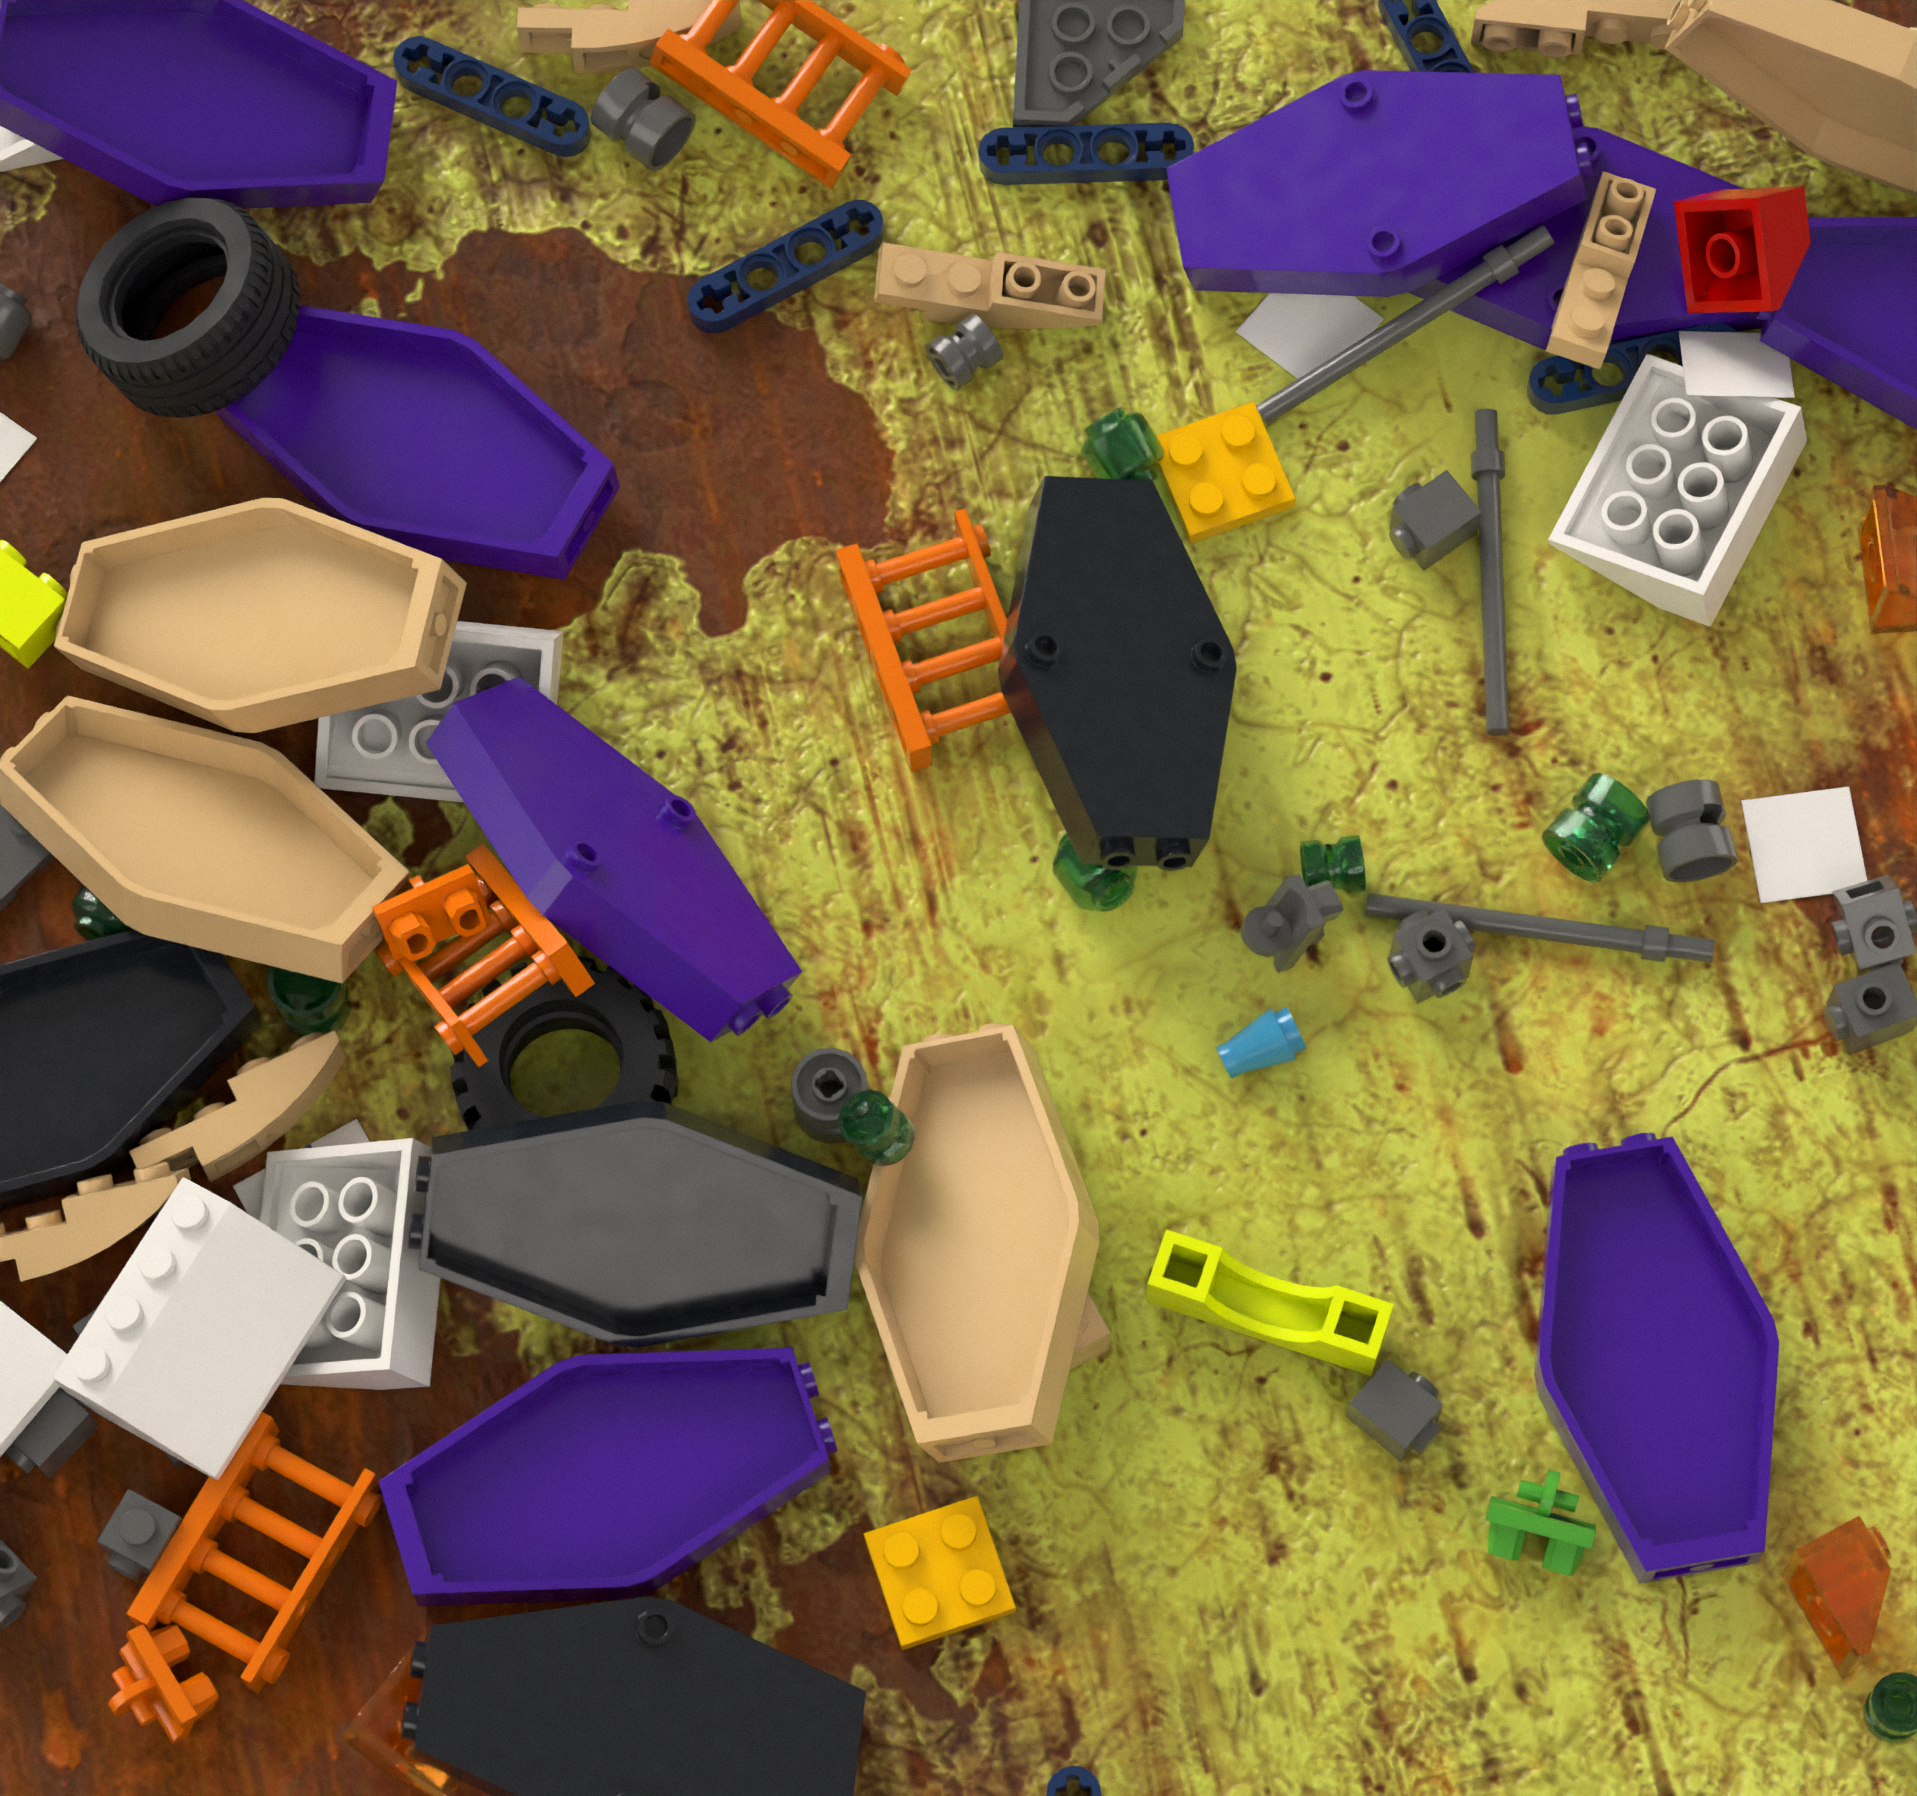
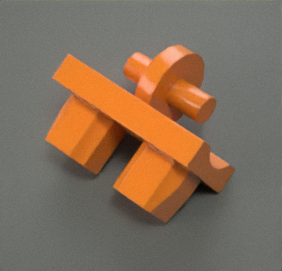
M469 864L427 883H424L420 875L408 880L409 891L372 907L385 938L388 951L394 961L404 957L412 962L432 953L437 942L455 934L463 935L466 938L485 930L487 926L486 920L491 919L476 876Z
M144 1624L126 1634L129 1642L119 1652L126 1666L112 1673V1677L120 1691L110 1699L108 1705L114 1716L124 1715L133 1711L141 1726H146L157 1718L170 1741L174 1744L188 1737L194 1722L215 1706L219 1698L218 1693L208 1676L203 1672L178 1683L170 1670V1667L186 1660L190 1654L188 1642L178 1625H170L149 1633Z

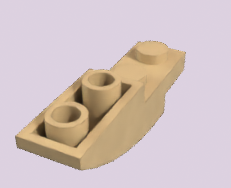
M629 0L628 9H617L605 4L593 5L588 9L562 8L550 3L538 4L533 8H518L517 31L521 53L572 54L575 73H606L622 71L631 67L641 68L650 66L649 62L654 47L667 28L679 36L680 34L687 35L712 0ZM740 0L708 45L721 40L741 28Z
M1493 0L1476 9L1471 44L1482 45L1495 52H1508L1513 49L1538 51L1540 54L1551 58H1562L1568 55L1580 56L1584 36L1595 37L1597 40L1607 44H1619L1625 41L1650 43L1656 48L1666 50V44L1673 28L1667 26V20L1678 0Z
M1602 172L1556 311L1546 349L1547 352L1601 369L1628 278L1637 257L1656 189L1631 179Z
M883 242L878 253L874 302L924 310V320L957 324L971 313H974L988 327L1053 329L1100 325L1102 321L1106 269L997 252L993 260Z
M335 1030L325 1035L321 1032L308 1034L295 1041L290 1047L291 1051L272 1060L268 1057H262L243 1065L237 1071L238 1076L227 1080L237 1101L229 1105L223 1102L211 1104L198 1111L193 1116L194 1121L173 1131L171 1128H161L143 1137L139 1142L140 1146L129 1151L137 1169L168 1162L170 1172L190 1168L201 1163L209 1181L212 1182L240 1167L267 1149L290 1130L315 1104L344 1062L346 1056Z
M163 1162L133 1170L135 1180L114 1184L111 1174L77 1182L78 1192L61 1200L66 1219H62L60 1210H53L26 1217L27 1227L5 1231L4 1222H0V1262L15 1259L20 1282L51 1274L82 1262L122 1240L151 1220L162 1210L182 1177L191 1180L189 1169L170 1172L169 1163Z

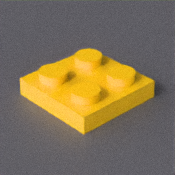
M1254 401L1149 438L1150 452L1189 544L1295 507L1296 498Z
M978 1496L864 1533V1539L901 1650L1016 1613V1607Z

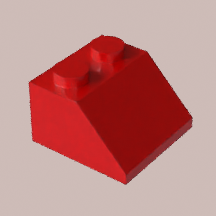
M1804 186L1724 189L1674 201L1687 313L1766 312L1779 310L1811 244Z

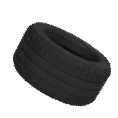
M184 198L166 202L143 212L124 225L102 247L90 264L80 287L76 322L79 341L84 347L85 353L94 364L140 410L155 416L189 418L213 413L235 403L253 391L275 369L288 350L297 328L301 301L299 280L290 261L257 222L241 207L224 200L212 198ZM225 276L224 283L210 306L188 326L162 339L152 340L154 331L167 310L188 290L214 277Z

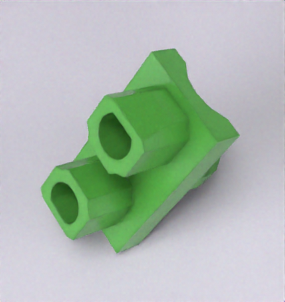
M1549 1469L1544 1486L1524 1480L1520 1481L1517 1497L1539 1503L1538 1508L1494 1496L1490 1497L1486 1512V1521L1491 1522L1489 1526L1488 1553L1509 1560L1519 1561L1527 1531L1549 1537L1542 1568L1573 1576L1583 1557L1584 1549H1592L1596 1535V1524L1551 1512L1552 1507L1575 1513L1579 1495L1558 1490L1560 1472Z

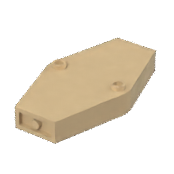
M1678 0L1667 20V26L1673 28L1665 47L1667 51L1810 156L1833 167L1917 197V28H1907L1832 0Z
M260 498L82 542L77 563L71 570L70 588L63 614L56 625L54 647L84 671L231 731L257 733L440 690L467 583L441 558L283 498Z
M67 695L51 712L44 713L37 720L33 730L16 747L6 750L0 758V804L125 925L144 935L343 983L384 938L372 907L409 891V871L281 752L262 742Z
M1003 1023L986 1024L981 1026L978 1032L957 1036L933 1034L926 1037L923 1042L903 1046L859 1220L855 1264L915 1440L922 1449L937 1462L941 1463L1052 1444L1099 1246L1098 1219L1032 1044L1014 1025Z

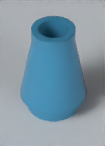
M1286 1006L1276 1012L1269 1008L1227 1042L1217 1046L1216 1049L1230 1078H1234L1242 1073L1296 1060L1294 1054L1307 1049Z

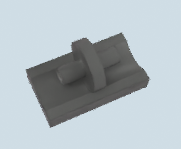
M1300 874L1284 879L1265 906L1256 907L1245 917L1241 924L1243 942L1257 955L1265 957L1274 956L1273 965L1277 973L1291 969L1309 946L1319 943L1325 935L1324 926L1326 922L1337 919L1343 911V905L1330 881L1326 880L1306 887Z

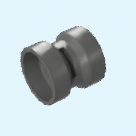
M971 313L957 323L956 334L952 333L949 336L939 335L925 345V350L933 367L944 382L955 391L972 381L973 373L977 371V367L989 369L1003 359V353L997 339L984 321L974 313Z

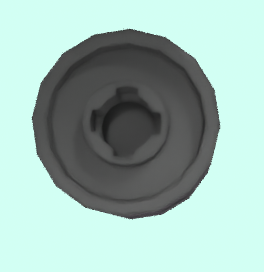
M635 67L625 69L605 87L594 104L590 116L591 123L611 140L617 141L622 139L626 141V152L651 171L661 169L680 152L688 141L696 122L695 114L672 96L665 95L661 97L660 86Z
M1708 779L1684 781L1664 787L1648 796L1646 806L1652 831L1655 835L1663 837L1657 846L1663 876L1667 881L1676 883L1703 880L1726 872L1736 865L1738 859L1731 831L1728 827L1720 825L1726 817V811L1720 787L1716 781Z
M837 1048L817 1049L806 1055L795 1067L791 1079L795 1118L802 1131L813 1140L826 1144L842 1143L856 1136L865 1126L869 1115L867 1078L860 1061L849 1052Z

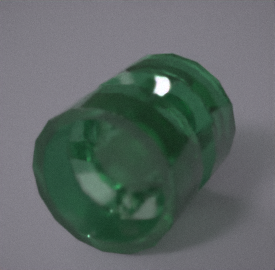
M1593 773L1573 796L1571 802L1574 809H1562L1544 830L1541 838L1548 851L1564 867L1582 879L1596 883L1600 882L1619 860L1621 853L1618 846H1630L1649 824L1651 817L1642 801L1631 790L1608 775Z
M270 966L267 987L280 1021L290 1033L302 1038L315 1032H321L323 1035L334 1030L337 1032L344 1026L351 1013L352 1004L346 980L343 983H338Z

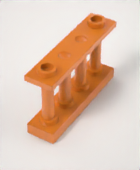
M712 0L687 35L680 34L679 36L667 28L654 47L649 65L831 190L844 173L852 155L844 150L845 146L842 143L881 87H884L898 97L912 69L905 65L902 56L894 49L884 44H874L812 0H757L772 10V13L733 66L728 65L724 67L707 55L705 47L739 0ZM790 24H792L817 41L818 44L780 97H772L770 99L753 87L751 79ZM837 55L862 72L863 76L826 128L815 130L799 119L797 110Z
M965 508L954 511L955 534L957 538L877 564H875L873 559L864 562L857 543L836 550L837 571L911 772L933 765L932 745L939 743V736L1011 713L1002 692L931 715L929 710L920 713L913 694L921 692L920 686L998 661L1001 657L1007 618L984 558L991 556V551L982 525L972 526ZM965 559L975 588L896 614L893 613L892 609L882 612L876 594L884 591L883 585ZM984 609L994 638L912 664L910 659L903 662L900 661L895 644L902 642V635Z
M483 843L464 857L476 873V879L488 910L491 909L492 911L489 913L491 919L486 920L487 926L485 930L467 938L463 935H458L418 965L406 957L394 961L388 951L385 938L382 939V944L374 949L391 975L395 978L404 972L442 1021L434 1027L453 1054L457 1055L465 1049L478 1067L489 1060L472 1036L543 984L549 982L551 985H554L561 979L575 997L595 984L568 942L552 923L526 898L516 881ZM505 930L509 935L512 934L513 937L438 991L432 985L434 981ZM525 956H528L530 960L533 959L534 962L460 1016H457L452 1010Z
M264 1412L260 1414L220 1479L217 1481L208 1477L126 1613L137 1627L144 1624L149 1633L161 1629L163 1624L170 1626L175 1623L247 1663L248 1665L240 1678L248 1689L259 1694L266 1681L274 1684L282 1674L290 1657V1652L285 1650L356 1529L359 1525L366 1528L372 1522L383 1500V1496L378 1494L381 1489L376 1474L365 1468L353 1487L280 1447V1439L276 1438L280 1430L273 1417ZM268 1467L341 1507L324 1538L313 1534L248 1498L249 1491L245 1488L257 1468L264 1471ZM238 1519L310 1559L292 1591L218 1550V1542L214 1541L226 1520L232 1523ZM204 1571H207L279 1611L261 1643L186 1602L187 1595L183 1591L194 1572L202 1574Z

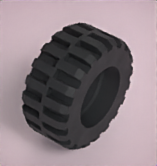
M577 956L595 982L594 985L577 997L573 995L561 979L554 985L546 982L472 1036L489 1060L480 1067L476 1065L465 1049L457 1055H454L452 1052L454 1065L450 1066L451 1084L460 1115L467 1130L544 1117L525 1109L518 1103L511 1090L510 1071L519 1054L532 1041L549 1032L563 1029L584 1030L596 1034L608 1041L618 1055L620 1077L617 1085L611 1094L596 1108L638 1100L665 1102L672 1105L673 1098L678 1096L679 1078L673 1041L671 1040L669 1027L661 1009H655L652 998L636 985L631 986L628 984V979L609 966L605 972L597 970L595 959ZM526 962L511 968V976L514 977L528 967ZM493 979L482 989L484 998L502 985L497 979ZM470 1003L466 1011L476 1003Z

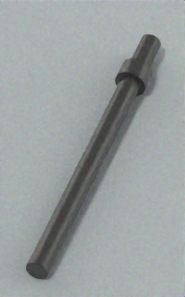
M1542 225L1507 248H1504L1502 244L1482 256L1484 259L1483 263L1256 405L1257 410L1268 425L1493 282L1497 281L1501 285L1519 273L1517 267L1554 245V240L1546 227Z
M1480 409L1475 412L1476 451L1471 453V477L1477 481L1478 508L1482 511L1479 524L1486 733L1492 736H1501L1509 733L1500 480L1505 477V454L1499 450L1497 411L1494 409Z
M1368 893L1365 916L1403 921L1419 911L1426 910L1431 915L1445 907L1453 923L1460 920L1468 930L1641 953V959L1665 962L1666 957L1712 963L1715 940L1669 934V928L1645 925V930L1373 893Z

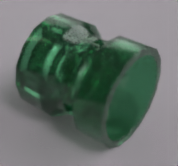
M1359 835L1343 836L1336 843L1323 844L1318 839L1300 841L1302 878L1306 887L1328 880L1331 882L1334 890L1342 889L1347 894L1365 892V866Z
M870 1089L860 1091L851 1096L841 1108L838 1117L839 1130L843 1137L872 1164L879 1166L893 1165L905 1158L911 1150L915 1139L914 1126L910 1119L896 1108L895 1104L880 1091Z
M1906 1672L1891 1673L1883 1677L1866 1697L1863 1706L1864 1722L1868 1730L1878 1739L1888 1743H1900L1912 1738L1917 1732V1676Z

